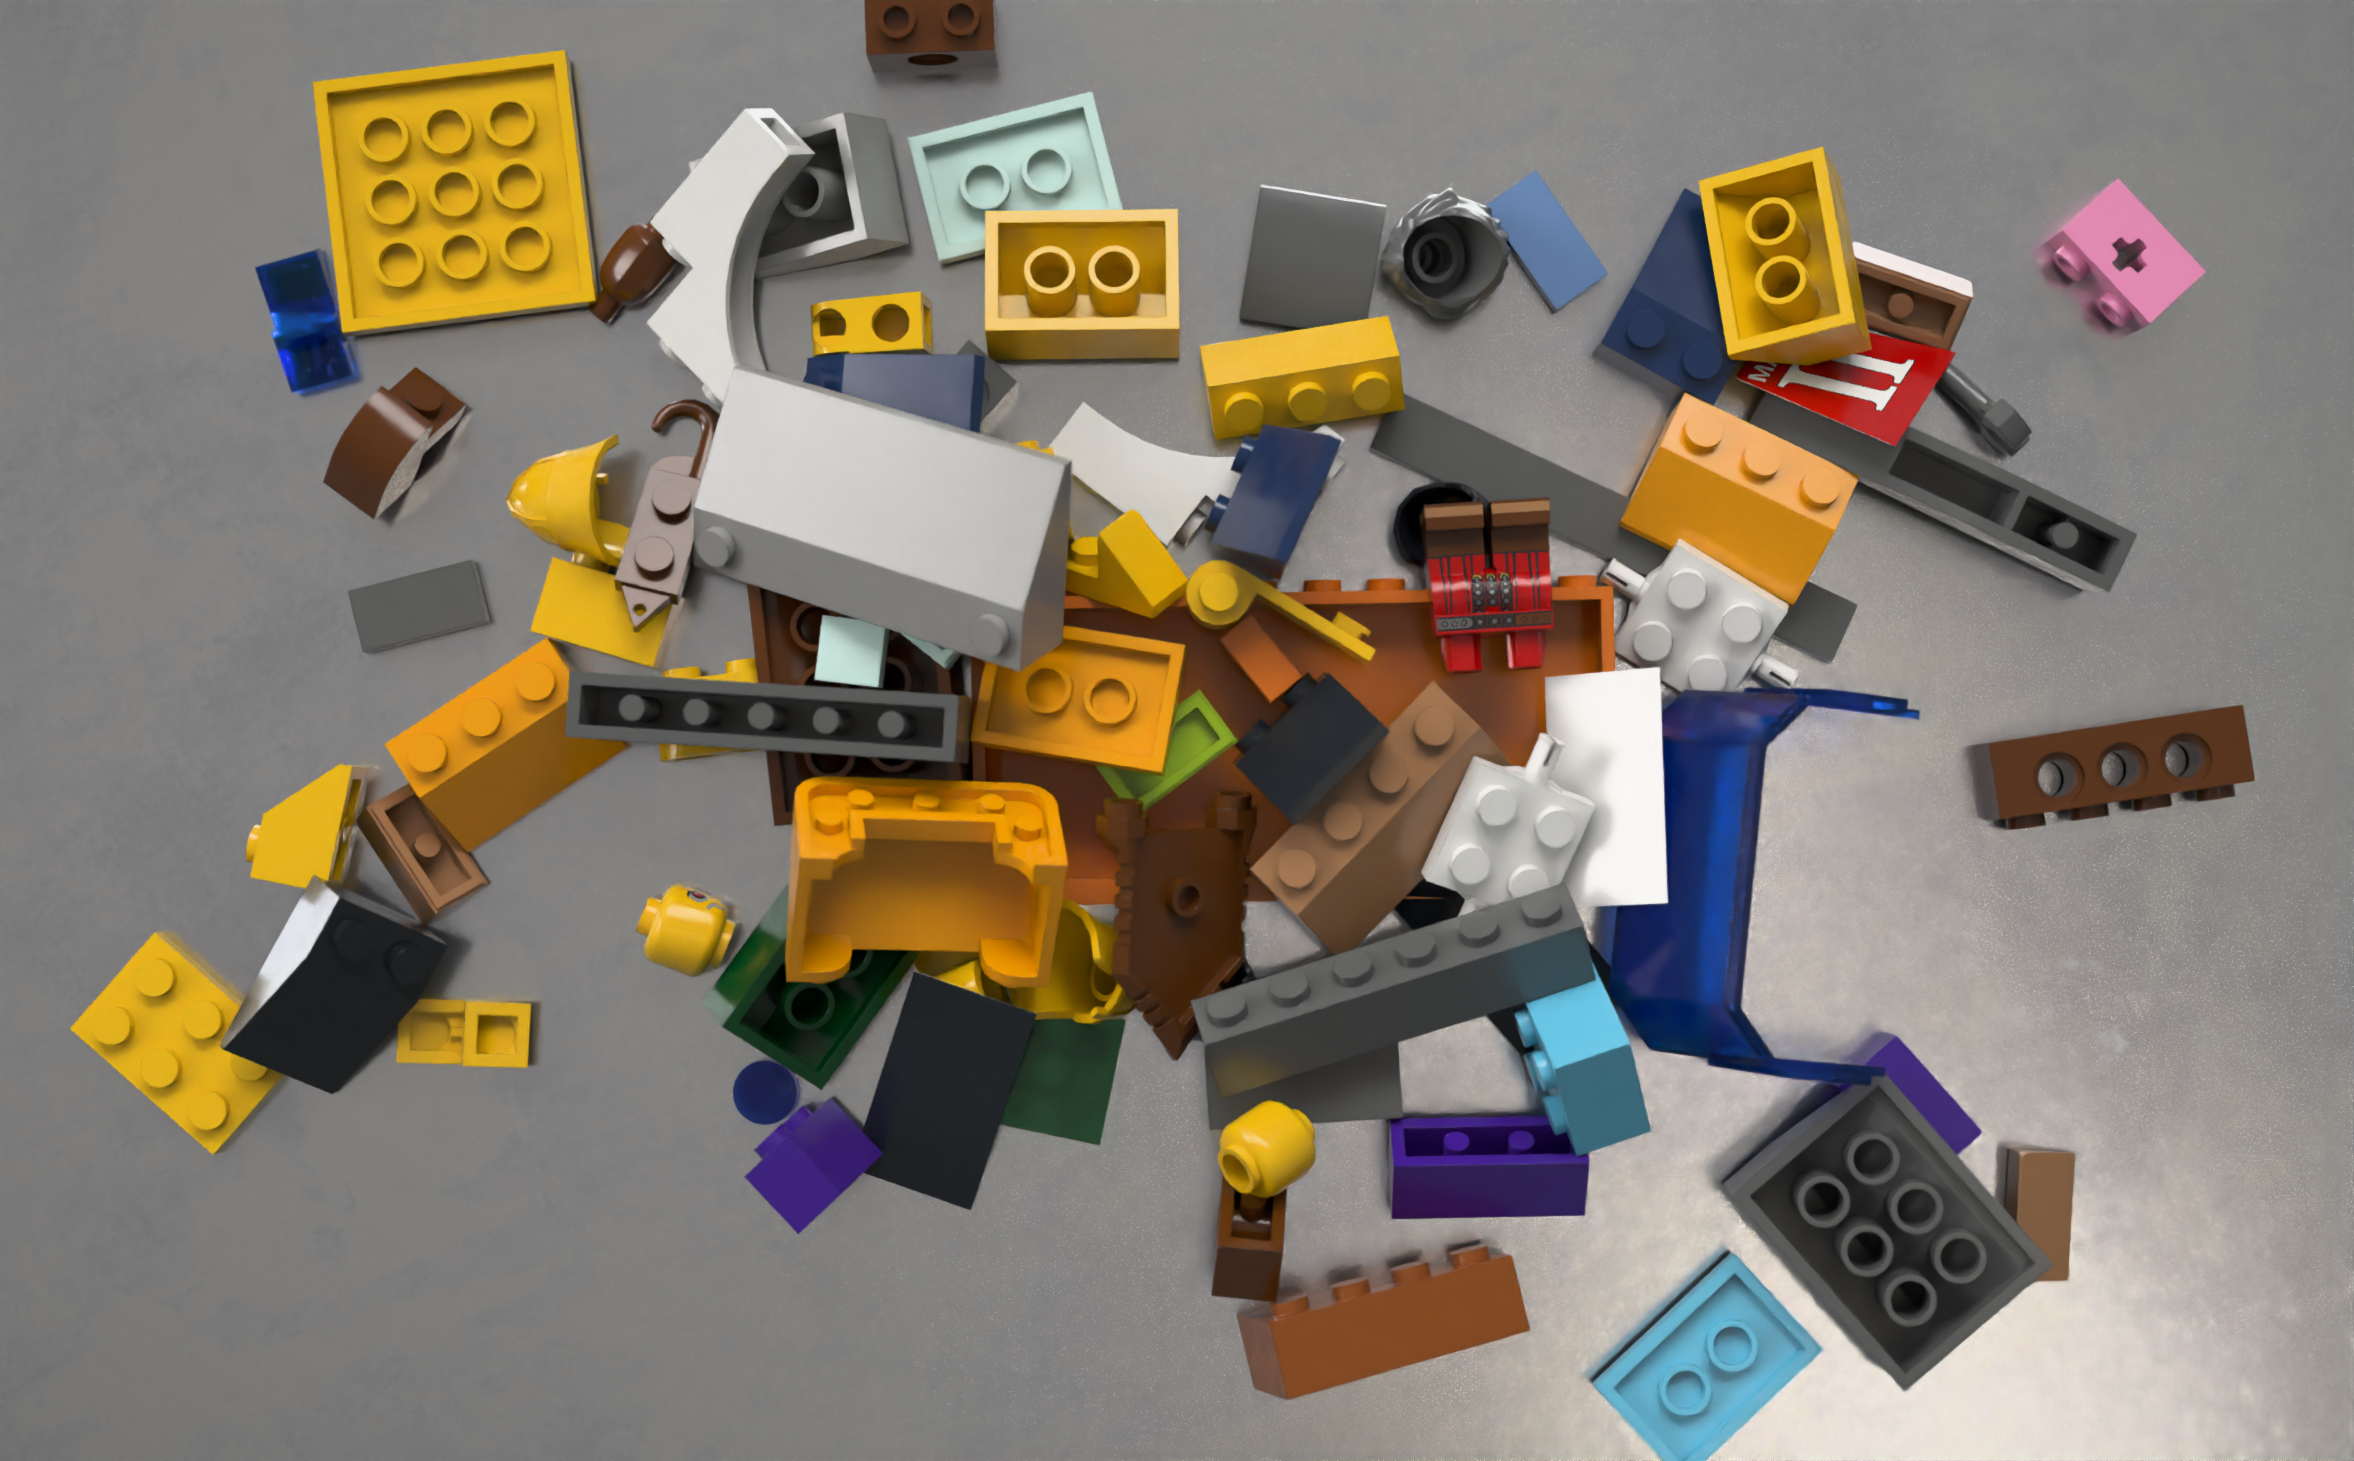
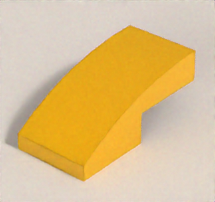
M419 998L414 1007L397 1025L396 1063L528 1068L531 1003Z

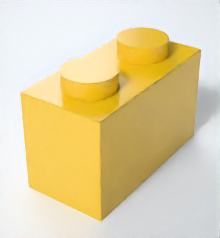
M573 552L571 562L552 557L530 631L663 671L684 598H680L679 605L669 604L645 627L635 633L623 593L615 589V575L608 574L609 564L577 552ZM643 610L635 612L636 615H643L646 613Z

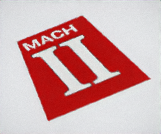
M1869 333L1871 350L1813 365L1746 361L1735 378L1896 447L1956 352Z

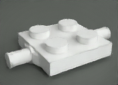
M1680 538L1664 562L1648 573L1645 578L1613 557L1599 579L1600 582L1613 586L1615 590L1631 599L1628 617L1614 637L1615 652L1643 669L1660 667V679L1718 715L1737 686L1748 680L1753 674L1778 688L1784 694L1787 693L1790 685L1794 683L1799 674V670L1790 667L1767 653L1770 637L1787 614L1789 605Z
M1539 733V738L1526 767L1500 766L1476 756L1472 757L1421 871L1426 881L1454 890L1465 899L1458 916L1561 884L1596 807L1590 799L1564 790L1550 779L1560 753L1565 747V743L1553 736L1549 737L1545 733Z

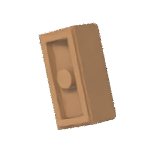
M1853 242L1867 325L1919 344L1951 350L1973 299L1972 283L1949 273Z
M410 783L367 806L356 819L358 827L423 925H427L488 884L469 853L419 799Z
M2009 1148L2006 1211L2054 1264L2036 1281H2068L2075 1153Z

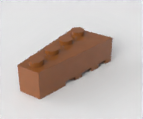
M1487 1244L1472 1245L1450 1252V1262L1430 1267L1427 1260L1411 1262L1390 1269L1391 1276L1373 1281H1368V1277L1350 1279L1331 1285V1291L1312 1296H1307V1294L1289 1296L1269 1303L1270 1306L1236 1314L1254 1389L1291 1400L1530 1331L1512 1255L1489 1252Z

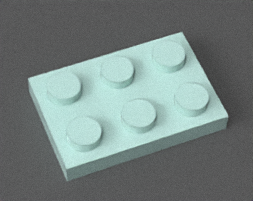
M1092 91L907 138L940 265L985 254V211L1123 210Z

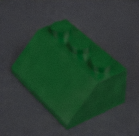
M788 882L702 1003L721 1027L822 1090L922 951L852 949L850 968L843 977L823 984L787 982L785 954L789 896Z

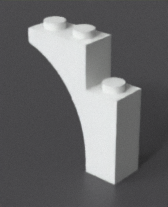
M772 108L744 109L650 221L664 237L662 244L666 251L678 262L693 268L647 321V324L661 338L659 345L664 353L676 363L688 366L704 383L702 390L706 397L721 409L733 367L744 364L766 371L754 326L753 289L757 258L764 233L775 208L799 172L815 155L812 149Z
M1085 402L1079 406L1049 445V447L1053 448L1055 456L1072 461V479L1120 516L1131 509L1136 510L1167 551L1175 540L1186 546L1208 517L1199 510L1204 502L1213 507L1219 494L1231 498L1241 477L1240 474L1230 470L1235 457L1190 455L1148 443L1122 430ZM1325 424L1313 431L1315 433L1331 435L1342 440L1338 452L1342 448L1345 439ZM1336 455L1323 484L1322 492L1346 462L1338 455Z

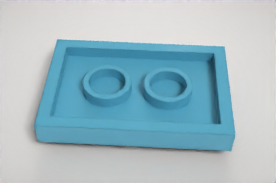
M1731 1252L1592 1384L1663 1461H1706L1824 1349L1746 1265Z

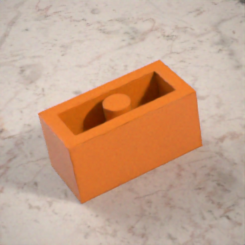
M1252 614L1219 639V643L1269 704L1302 678V675Z

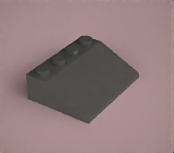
M1879 1066L1771 1142L1724 1183L1731 1196L1903 1392L1907 1391L2054 1265Z

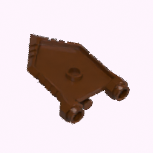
M1231 790L1213 792V802L1206 806L1205 826L1207 828L1180 830L1149 829V814L1143 813V801L1131 798L1105 799L1103 811L1096 815V835L1109 850L1117 852V863H1121L1120 871L1116 873L1115 886L1120 887V891L1115 895V908L1119 909V913L1114 917V930L1118 931V940L1113 944L1112 975L1128 998H1134L1132 1003L1139 1012H1144L1142 1017L1149 1026L1153 1025L1152 1031L1163 1044L1170 1058L1176 1062L1199 1031L1191 1001L1220 992L1223 987L1228 988L1245 962L1246 932L1243 931V921L1247 919V905H1244V900L1248 897V885L1245 884V878L1249 876V863H1246V855L1250 853V844L1257 826V806L1251 805L1252 794L1248 792Z

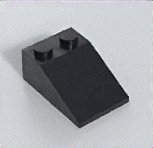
M313 875L219 1046L227 1052L334 1094L418 1002L448 945L421 922Z

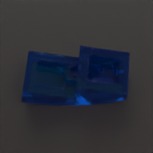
M321 248L255 267L276 328L271 333L291 392L353 376L355 371L347 336L342 333L340 310Z

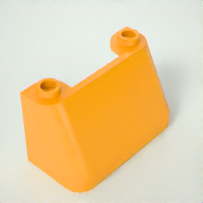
M834 776L813 777L803 781L796 788L792 819L785 954L787 982L823 984L843 977L849 971L852 949L979 952L980 964L984 973L998 984L1008 988H1048L1068 869L1058 805L1054 796L1046 789L1036 785L1013 782Z

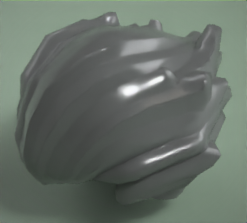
M1447 188L1440 194L1429 195L1405 213L1404 217L1398 221L1391 230L1387 246L1381 254L1382 264L1380 269L1391 279V283L1397 289L1402 290V294L1406 296L1408 301L1423 305L1434 318L1457 319L1468 314L1473 306L1492 294L1501 284L1504 277L1503 273L1509 264L1508 255L1511 248L1506 243L1509 239V234L1500 226L1501 220L1492 216L1491 207L1458 197L1453 189Z

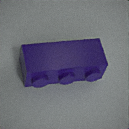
M1548 1116L1390 1119L1388 1181L1391 1219L1585 1216L1590 1165L1589 1154L1576 1156L1567 1133L1555 1135Z

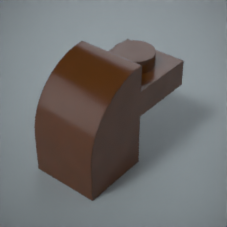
M417 367L412 369L390 390L381 386L361 407L339 439L332 453L323 483L375 520L413 484L423 454L461 420L466 403Z

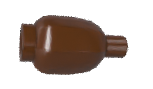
M655 215L652 216L647 224L630 226L611 248L601 265L599 276L603 290L597 296V303L591 304L588 309L606 324L612 320L623 305H636L651 296L665 281L678 262L666 251L662 244L664 237L650 223Z

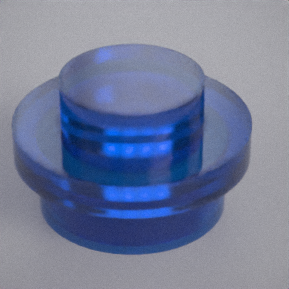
M771 1060L757 1061L745 1067L737 1076L733 1087L734 1103L740 1114L747 1120L761 1125L774 1124L784 1119L793 1110L798 1096L797 1083L793 1074L780 1063Z

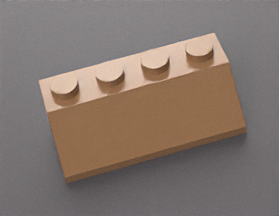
M1434 681L1387 728L1390 732L1295 825L1293 824L1249 870V873L1333 955L1355 949L1424 878L1421 873L1422 868L1472 757L1476 756L1500 766H1512L1483 729Z

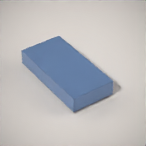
M1536 170L1485 205L1492 208V216L1501 220L1500 226L1509 234V239L1506 243L1511 248L1512 254L1554 313L1599 283L1609 274Z

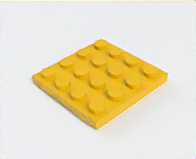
M565 50L312 82L343 334L349 337L585 307L597 303L598 288L570 60Z

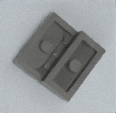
M1261 184L1239 318L1301 329L1368 319L1386 205Z

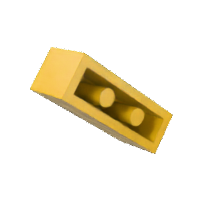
M1388 316L1199 346L1206 398L1215 440L1258 434L1261 432L1264 424L1295 428L1405 410L1400 355Z

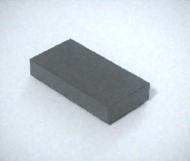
M467 560L348 591L362 651L367 654L491 623L476 561Z

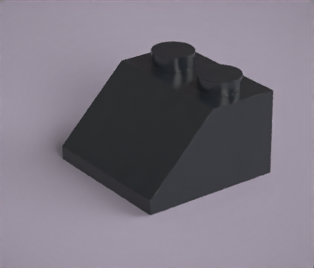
M1308 672L1303 675L1281 697L1280 700L1287 708L1270 725L1260 718L1234 743V746L1241 753L1232 763L1294 825L1390 732L1333 676L1326 672H1323L1316 680Z

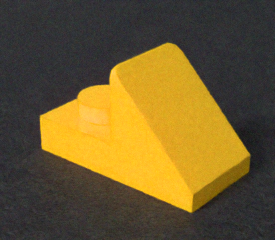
M1131 509L1101 530L1098 537L1082 535L1068 546L1066 591L1149 618H1155L1186 594L1188 578L1136 510Z

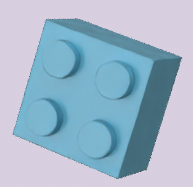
M1594 964L1595 981L1522 1003L1523 1007L1512 1011L1524 1047L1533 1045L1534 1051L1524 1054L1532 1083L1536 1091L1543 1089L1544 1092L1549 1091L1550 1096L1543 1098V1103L1555 1135L1567 1133L1576 1156L1651 1131L1631 1043Z

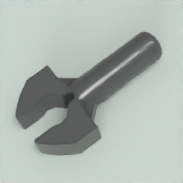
M1952 362L1949 363L1937 384L1980 423L1981 435L1998 450L2013 457L2031 440L2028 436L2032 431L2027 423L2003 398L1997 403L1994 402Z

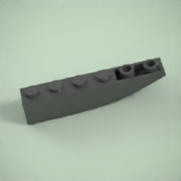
M1764 391L1749 422L1762 430L1860 476L1859 482L2084 591L2110 593L2138 535L2032 482L1911 426L1907 428L1896 447L1766 391Z

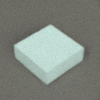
M822 615L814 680L883 688L890 629L859 619Z

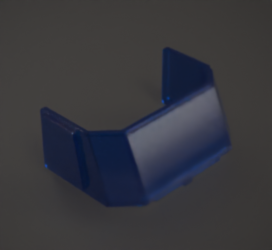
M1744 687V692L1684 690L1662 711L1668 903L1617 906L1609 992L1649 1051L1707 1058V1066L1788 1079L1871 1086L1872 1076L1885 1077L1886 1067L1816 1055L1770 1051L1741 1008L1767 747L1799 715L1845 721H1919L1920 710L1908 709V699L1834 689Z

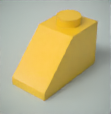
M339 764L264 813L261 825L256 824L253 826L247 842L246 860L253 863L250 877L306 889L312 876L316 875L342 887L367 768Z

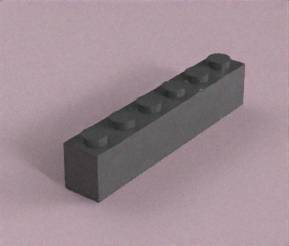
M570 671L565 737L968 763L973 698L959 695Z
M1566 883L1201 997L1192 1000L1191 1004L1222 1099L1595 981L1596 978L1584 923Z

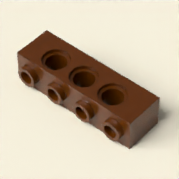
M2243 705L1974 745L1986 820L2006 819L2007 831L2046 825L2044 813L2068 809L2070 821L2109 816L2108 803L2132 800L2133 811L2173 806L2171 794L2194 790L2196 802L2235 797L2234 784L2255 781ZM2174 742L2182 745L2189 756L2188 768L2180 777L2173 775L2169 771L2165 761L2166 752ZM2110 752L2119 754L2126 764L2125 779L2117 787L2109 784L2102 773V763ZM2048 761L2057 764L2064 776L2062 789L2053 797L2041 789L2038 780L2041 767Z

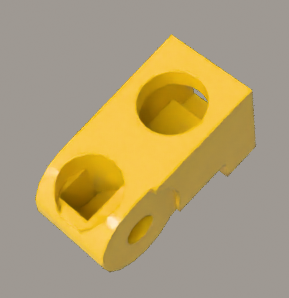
M921 291L825 301L810 306L813 357L839 354H934L932 303Z

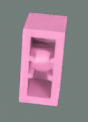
M2119 178L2102 189L2047 240L2056 251L2053 254V258L2059 268L2071 279L2077 282L2083 280L2099 297L2097 306L2103 315L2117 327L2124 328L2127 326L2132 333L2152 323L2206 272ZM2123 250L2130 259L2125 263V269L2119 271L2112 262L2117 258L2118 252Z

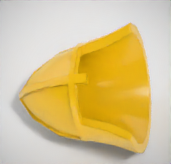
M618 434L592 445L574 450H566L559 454L538 459L521 473L512 484L506 499L512 517L516 518L543 542L558 545L565 551L591 556L609 565L618 567L630 528L599 519V486L607 485L610 480L608 473H598L600 462L606 452L619 444Z
M1063 899L1048 988H1009L1012 1005L1036 1013L1035 1020L1072 1018L1077 1023L1095 1025L1106 1020L1124 1018L1136 1007L1132 1003L1134 998H1128L1112 975L1113 944L1118 940V931L1114 930V927L1110 924L1103 923L1093 917L1074 901Z

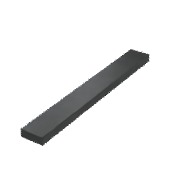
M1405 393V410L1387 412L1369 448L1370 451L1435 481L1449 480L1468 485L1483 495L1489 503L1495 500L1549 497V534L1609 562L1614 557L1618 562L1644 578L1648 573L1660 566L1670 553L1669 550L1618 526L1630 498ZM1807 581L1794 606L1791 609L1788 608L1787 614L1771 637L1821 661L1831 663L1858 604Z

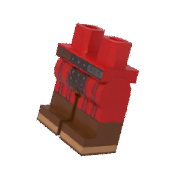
M1550 498L1490 501L1485 509L1489 568H1485L1483 501L1423 505L1419 516L1431 618L1432 642L1440 641L1441 655L1447 675L1471 674L1483 671L1481 638L1505 637L1507 671L1541 669L1544 666L1546 634L1554 629L1549 550Z

